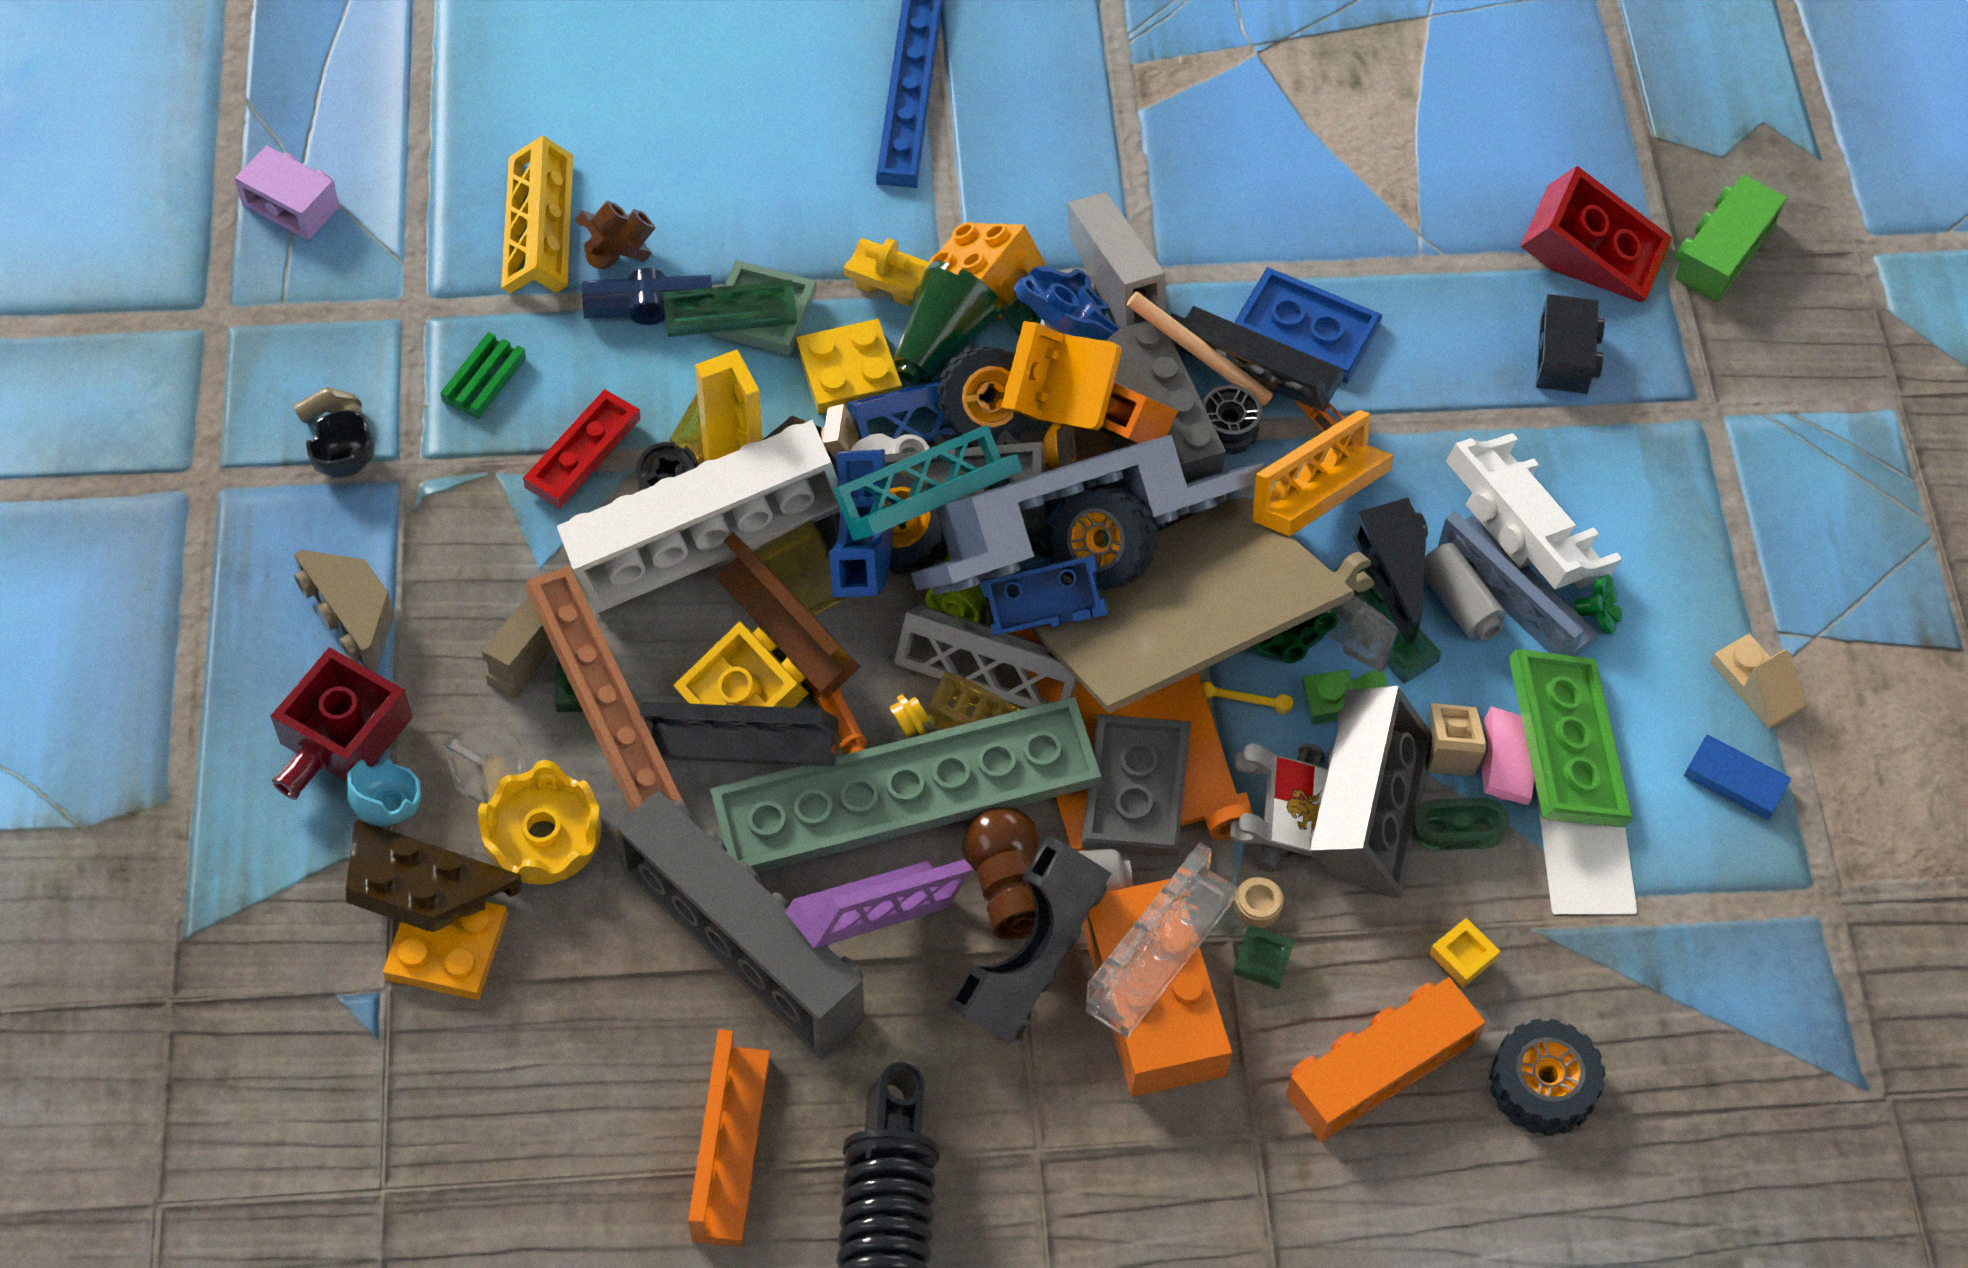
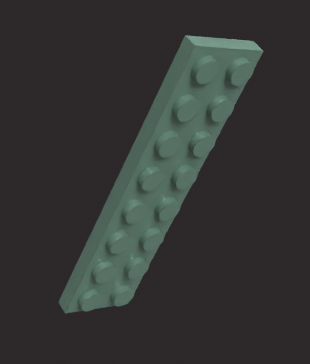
M1071 697L835 757V766L801 765L710 788L723 843L727 848L726 853L737 863L744 861L756 873L975 818L980 812L990 808L1018 807L1081 791L1095 785L1100 786L1101 774L1076 698Z

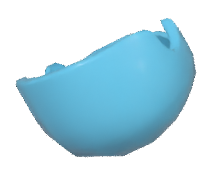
M388 758L384 759L379 765L372 767L367 766L366 762L361 759L347 773L349 805L359 819L370 825L389 826L406 821L417 812L421 804V782L409 768L393 764Z

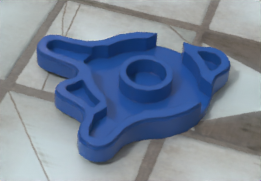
M1035 267L1029 275L1021 278L1014 286L1017 298L1022 303L1028 305L1046 323L1063 333L1106 341L1120 328L1105 317L1109 306L1091 289L1090 277L1082 270L1075 269L1069 273H1064L1052 268Z

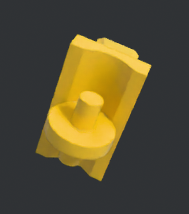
M860 238L853 256L843 267V276L855 280L856 288L867 292L877 290V288L892 293L895 302L909 306L914 301L924 271L931 262L898 251L899 244L896 240L888 238L881 245Z

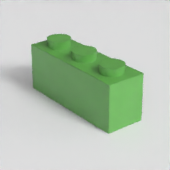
M1742 174L1733 188L1726 185L1714 207L1717 208L1712 214L1707 211L1695 230L1697 236L1694 240L1687 237L1679 248L1675 260L1679 261L1680 264L1674 279L1719 302L1777 224L1787 196Z

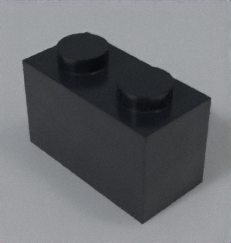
M1547 294L1539 320L1536 388L1587 394L1592 378H1600L1603 366V352L1596 351L1597 344H1601L1603 339L1605 319L1598 318L1599 300Z

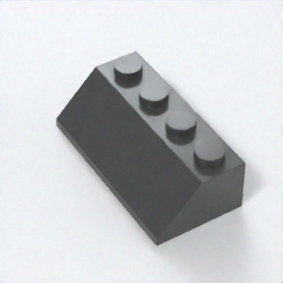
M1148 321L1119 328L1106 340L1114 342L1122 348L1114 382L1178 410L1168 435L1172 434L1186 483L1223 472L1226 451L1171 338ZM1104 428L1114 450L1138 443Z
M1399 686L1349 689L1346 691L1343 709H1340L1337 716L1338 731L1334 748L1330 750L1328 755L1329 770L1325 787L1322 788L1319 794L1320 809L1316 827L1310 834V851L1329 875L1391 898L1401 897L1429 764L1432 735Z

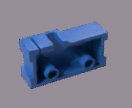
M1095 553L1021 570L998 578L992 577L982 580L980 584L984 598L989 597L994 622L990 625L993 636L1048 623L1055 627L1072 620L1077 622L1090 619L1092 616L1095 618L1107 615L1109 610L1106 597L1100 596L1095 572L1099 570ZM1071 572L1074 576V582H1066L1063 579V573ZM1011 584L1019 587V595L1010 593L1009 586Z

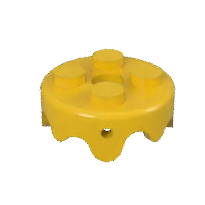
M549 760L538 761L528 772L502 777L488 804L481 803L478 808L480 834L487 856L494 866L520 874L521 883L532 885L553 884L575 875L591 861L598 849L602 836L600 809L589 784L585 780L577 781L568 777L556 763ZM540 821H547L555 826L554 831L546 837L538 838L529 833L530 828Z

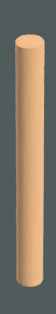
M1136 291L1130 297L1126 304L1129 308L1231 384L1248 389L1257 396L1262 407L1270 401L1273 392Z

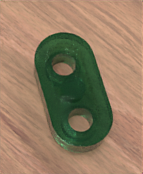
M1489 798L1435 799L1423 803L1417 809L1412 831L1416 840L1421 845L1432 850L1492 848L1504 839L1509 826V815L1499 802ZM1484 824L1490 830L1480 831L1475 825ZM1436 825L1443 830V832H1433L1429 829V826Z

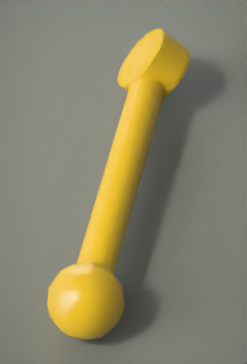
M1209 681L1202 682L1206 699L1215 696L1274 707L1275 711L1282 715L1288 714L1293 706L1292 698L1286 694L1271 698L1217 688Z

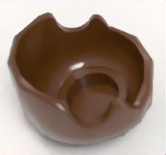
M995 807L980 812L973 819L964 833L961 849L965 860L977 872L979 866L985 860L1000 853L1025 850L1036 854L1039 836L1034 822L1026 813L1014 807Z

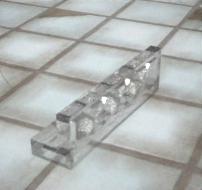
M1201 842L1088 982L1086 1013L1126 1038L1130 1036L1237 898L1238 887L1210 871L1212 849Z

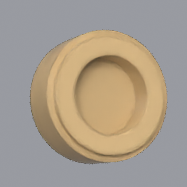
M1250 878L1244 881L1237 889L1234 901L1235 912L1238 918L1249 926L1256 928L1270 926L1280 917L1284 903L1283 893L1276 883L1267 878Z

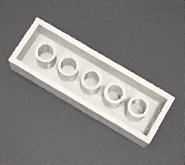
M812 419L803 424L791 425L781 433L762 441L748 443L740 448V450L719 459L705 461L697 468L678 476L664 478L654 486L635 494L621 496L611 504L589 513L578 514L572 517L570 521L558 525L557 529L572 568L594 609L599 613L735 556L736 554L723 542L732 532L752 549L840 512V506L833 491L834 488L838 487V479Z

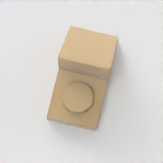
M1748 633L1714 653L1710 663L1769 730L1805 708V698L1791 653L1788 649H1784L1770 657L1751 634Z
M1431 703L1428 721L1432 743L1428 771L1436 774L1474 776L1486 748L1477 707Z

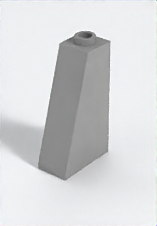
M1107 192L1068 202L1070 239L1098 296L1109 306L1107 314L1110 320L1120 328L1147 321L1126 305L1136 291L1166 313L1165 273Z

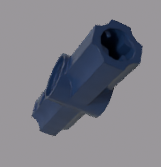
M642 268L632 272L629 279L586 280L582 282L584 319L630 316L635 323L655 325L663 322L667 315L713 313L711 275L666 277L660 270Z

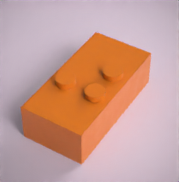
M1178 877L1105 892L1102 900L1095 907L1091 908L1081 926L1131 1097L1226 1077L1232 1051Z

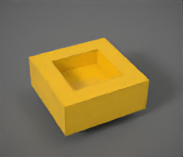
M1465 918L1433 944L1429 954L1464 988L1497 961L1501 951Z

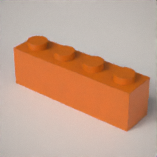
M1450 977L1435 986L1432 982L1425 983L1410 995L1409 1002L1397 1010L1392 1006L1385 1008L1370 1021V1027L1357 1035L1354 1031L1345 1033L1331 1045L1330 1052L1319 1059H1316L1314 1056L1307 1057L1292 1069L1285 1096L1320 1142L1331 1137L1478 1043L1486 1022Z

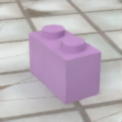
M267 145L235 177L243 206L307 240H310L340 208L335 183L328 174L321 170L315 171L299 163L291 154L280 153Z

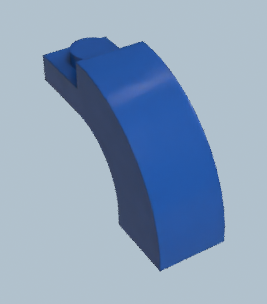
M885 449L840 451L836 453L838 487L886 467ZM882 479L872 484L880 487ZM862 488L850 492L859 517L870 514L876 495ZM885 500L883 508L891 505L892 503ZM840 509L838 538L834 548L829 551L832 598L878 596L881 593L890 568L893 527L873 536L853 541Z

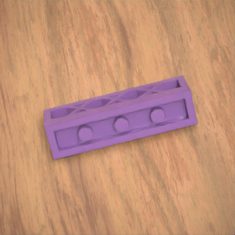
M965 859L933 868L928 861L795 898L785 913L810 945L816 949L947 909L974 869Z

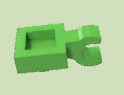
M1348 669L1303 676L1302 688L1312 725L1337 721L1338 712L1340 709H1343L1347 690L1388 687L1384 671H1371L1353 681L1350 679Z

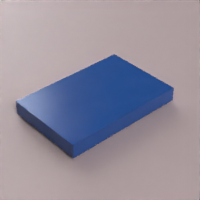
M1267 267L1234 323L1342 368L1344 373L1342 382L1347 384L1377 332L1383 314Z

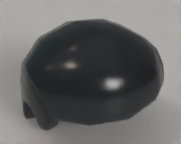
M355 410L334 411L319 418L315 423L316 435L314 440L306 441L307 454L315 471L332 478L347 477L359 473L369 463L375 453V440L364 414Z

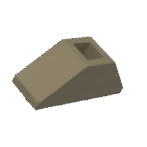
M300 550L295 553L294 557L299 572L294 574V579L303 595L307 599L312 596L315 597L320 604L316 606V609L324 625L329 631L337 628L342 635L339 642L346 656L355 662L359 660L364 667L373 672L376 671L394 618L389 594L365 559Z

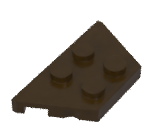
M360 820L354 823L346 881V903L433 933L453 924L457 918L470 916L484 910L485 899L500 892H505L509 897H512L521 890L520 874L375 825H370Z

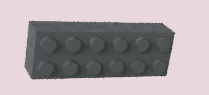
M658 790L615 826L623 872L821 1060L864 1022L863 974L859 967L846 956L840 959L828 948L829 945L814 949L785 913L790 903L777 892L770 894L760 884L759 876L749 864L744 861L737 863L727 854L725 844L713 831L707 830L704 832L694 823L691 812L681 801L677 799L670 801Z

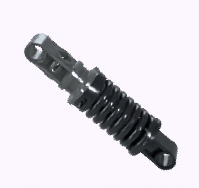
M895 1062L882 1072L867 1093L865 1131L854 1133L844 1140L843 1155L845 1156L844 1165L847 1172L844 1175L842 1185L845 1191L841 1199L843 1211L839 1222L842 1230L838 1236L840 1249L836 1259L839 1268H928L926 1263L931 1257V1251L927 1245L932 1239V1231L929 1225L933 1220V1212L930 1206L934 1202L935 1194L932 1188L936 1182V1177L932 1170L939 1161L940 1147L932 1139L921 1135L925 1081L921 1072L909 1063ZM887 1085L898 1088L902 1092L904 1100L895 1098L889 1092Z

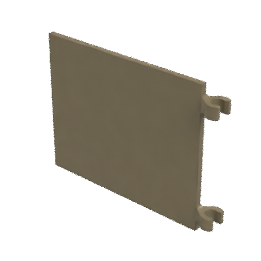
M1277 481L1272 482L1271 493ZM1245 496L1231 501L1226 500L1215 507L1206 509L1156 532L1157 550H1154L1152 556L1154 559L1151 565L1147 566L1144 570L1145 573L1140 578L1133 579V582L1127 585L1106 590L1099 589L1100 596L1106 597L1109 610L1107 615L1095 618L1092 616L1090 619L1077 622L1072 620L1055 627L1048 623L1030 627L1029 629L1108 713H1112L1355 598L1354 590L1363 592L1374 585L1373 579L1365 572L1359 573L1360 570L1369 567L1371 562L1361 552H1356L1349 555L1337 571L1332 572L1292 536L1289 537L1253 522L1254 498L1248 499ZM1064 574L1063 579L1068 583H1072V578Z

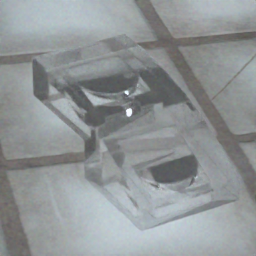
M1356 596L1334 607L1339 621L1333 630L1326 633V636L1343 644V653L1379 672L1385 670L1399 629L1383 614Z

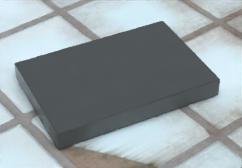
M1097 714L1093 753L1101 774V785L1088 788L1082 835L1083 848L1098 850L1115 849L1122 852L1178 856L1191 721Z

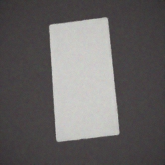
M1537 793L1552 913L1636 914L1637 906L1625 827L1543 819Z

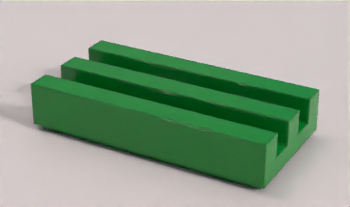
M488 332L440 392L442 402L479 419L526 359L525 348L517 345L514 349L509 341L502 339L499 342L496 340V335ZM503 357H506L507 359L505 360V362L498 369L495 375L491 378L488 384L484 387L481 393L477 396L472 404L469 403V400L476 393L479 387H483L487 380L490 378V373L494 370V368L501 361V359Z

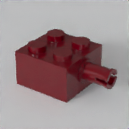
M328 647L270 716L280 744L296 753L281 772L272 779L273 785L286 797L296 800L319 770H326L348 783L347 773L357 761L363 759L367 766H374L413 718L405 689Z

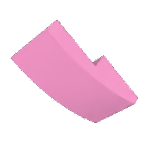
M1491 706L1483 719L1488 747L1480 762L1484 793L1493 795L1500 800H1510L1528 806L1533 794L1534 774L1521 715Z

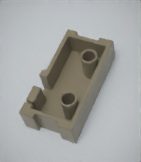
M528 594L482 650L483 660L487 662L489 671L486 675L487 684L512 698L516 697L553 648Z

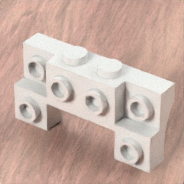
M1513 433L1481 442L1470 438L1454 445L1446 459V463L1472 492L1465 505L1519 568L1533 564L1555 590L1571 583H1575L1581 589L1593 584L1600 576L1613 574L1622 558L1617 552L1603 558L1599 557L1591 547L1599 535L1595 528L1570 536L1576 524L1533 476L1539 464L1534 458L1525 462H1517L1510 454L1518 440Z

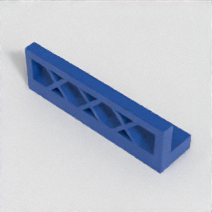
M941 380L846 402L849 412L855 418L859 439L861 440L869 436L866 420L882 416L897 424L890 435L893 439L898 438L903 429L912 435L921 437L926 442L935 440L939 434L956 435L957 433L953 431L954 429L951 426L940 428L945 416L939 408L933 405L940 402L937 387L940 385ZM988 386L986 391L989 392L984 398L985 403H990L995 396L994 390ZM926 406L939 415L929 431L919 433L906 425L916 408ZM905 411L900 420L891 415Z

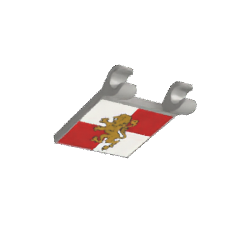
M1248 744L1244 752L1236 753L1235 768L1243 773L1267 774L1265 819L1263 820L1259 816L1250 813L1241 815L1239 821L1231 823V839L1240 843L1266 844L1315 857L1310 851L1309 840L1311 831L1316 827L1320 809L1319 794L1322 788L1325 787L1329 769L1273 754L1258 744Z

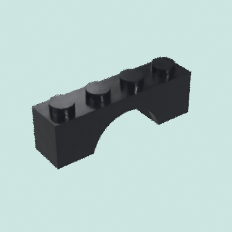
M1047 836L1022 878L1032 894L1035 906V919L1029 938L1016 954L1002 962L988 965L971 963L946 1006L1011 1045L1015 1036L1021 1034L1027 1027L1031 1018V1009L1040 994L1052 985L1056 976V967L1066 950L1071 949L1078 941L1082 930L1081 925L1089 911L1104 897L1107 888L1106 882L1112 873L1069 845Z

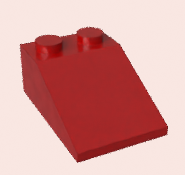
M1575 166L1547 186L1520 247L1555 272L1641 303L1648 297L1673 237L1580 167Z

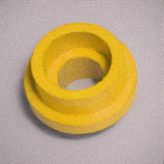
M903 694L897 696L898 702L890 706L889 709L906 737L911 738L917 733L919 735L926 734L927 732L923 724L928 722L929 718L916 697L907 701Z

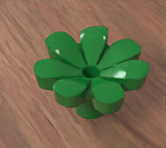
M1610 574L1600 576L1594 582V592L1591 597L1575 600V611L1580 616L1594 615L1603 633L1609 634L1615 633V622L1622 621L1621 608L1613 604L1617 602V592L1614 587L1613 577Z

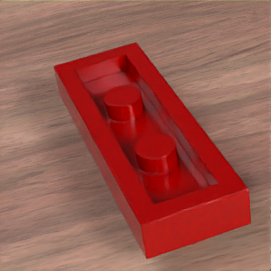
M604 389L523 477L525 489L560 509L641 420L640 409Z

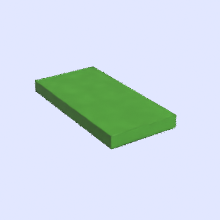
M1516 649L1509 656L1543 819L1615 827L1627 826L1633 818L1596 659Z

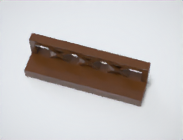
M732 532L723 542L737 557L715 578L818 691L828 699L861 666L759 556Z

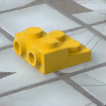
M740 621L673 685L689 704L794 708L809 694L801 685V682L807 677L788 657L782 663L772 653L778 646L759 626L752 631Z

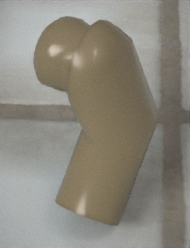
M331 387L323 388L294 404V409L303 423H307L325 412L355 410L363 414L361 410L362 403L358 397Z

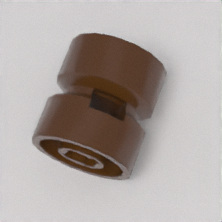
M1014 850L997 854L985 860L977 870L984 899L989 902L986 909L994 936L1000 939H1022L1029 937L1035 919V906L1032 894L1022 879L1036 854L1030 851Z

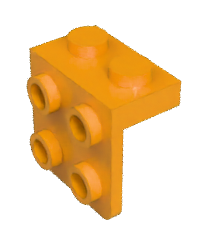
M972 222L958 226L943 248L929 261L931 263L933 261L950 263L946 269L947 271L958 275L960 270L964 269L982 280L998 297L994 304L995 307L1002 306V310L996 318L997 320H1001L1017 301V294L1014 291V286L1017 282L1029 275L1033 268L1044 267L1046 264L1025 225Z
M1024 321L1001 407L1033 420L1097 431L1104 423L1122 348L1114 342L1064 335L1041 324Z

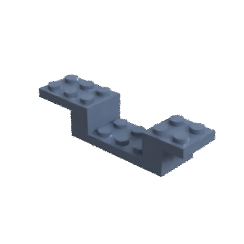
M1171 434L1126 446L952 501L936 508L951 560L912 572L911 575L916 591L933 588L935 595L949 591L955 592L980 584L979 581L998 578L1020 571L1018 562L1034 557L1021 511L1045 504L1044 502L1077 494L1093 486H1114V489L1124 488L1129 490L1131 495H1137L1143 500L1142 504L1149 508L1152 513L1153 523L1159 525L1176 520L1179 515L1203 511L1217 506L1216 503L1226 500L1231 501L1254 494L1252 485L1255 484L1256 473L1265 468L1264 462L1220 472L1186 483Z

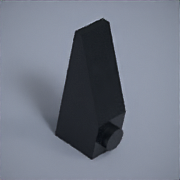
M1408 497L1359 511L1352 535L1359 551L1371 562L1368 569L1406 645L1415 643L1422 620L1426 538L1428 536L1427 524L1423 515L1420 512H1415Z

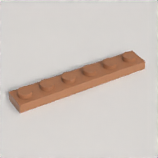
M567 566L527 580L524 588L631 813L658 790L670 801L677 799L684 804L643 717L640 716V710L571 567Z

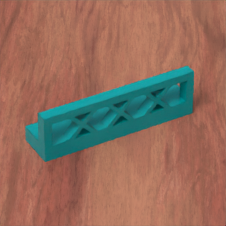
M986 425L836 487L833 491L852 539L855 541L878 534L1022 472L1023 469L1017 454L1005 458L1000 457L989 426ZM978 439L987 464L978 468L963 461L968 443ZM956 448L954 455L948 453V451ZM933 457L951 464L943 483H939L926 476ZM919 464L917 471L909 468ZM959 469L966 472L962 475L957 476ZM898 472L914 480L908 498L905 499L888 492L893 476ZM882 479L880 487L872 484ZM922 485L929 487V489L920 492ZM859 488L876 495L870 514L861 518L850 492ZM885 500L892 503L891 505L883 508Z

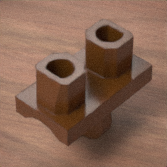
M606 200L596 214L581 211L575 219L578 225L586 227L591 233L592 237L584 244V250L588 263L594 268L608 269L615 264L620 255L645 262L652 254L644 242L656 227L642 211L633 209L627 215L623 208L616 203Z

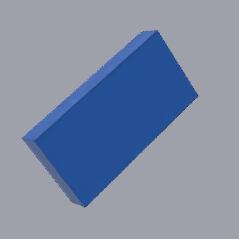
M1708 734L1705 736L1684 774L1690 780L1767 820L1770 819L1792 779Z

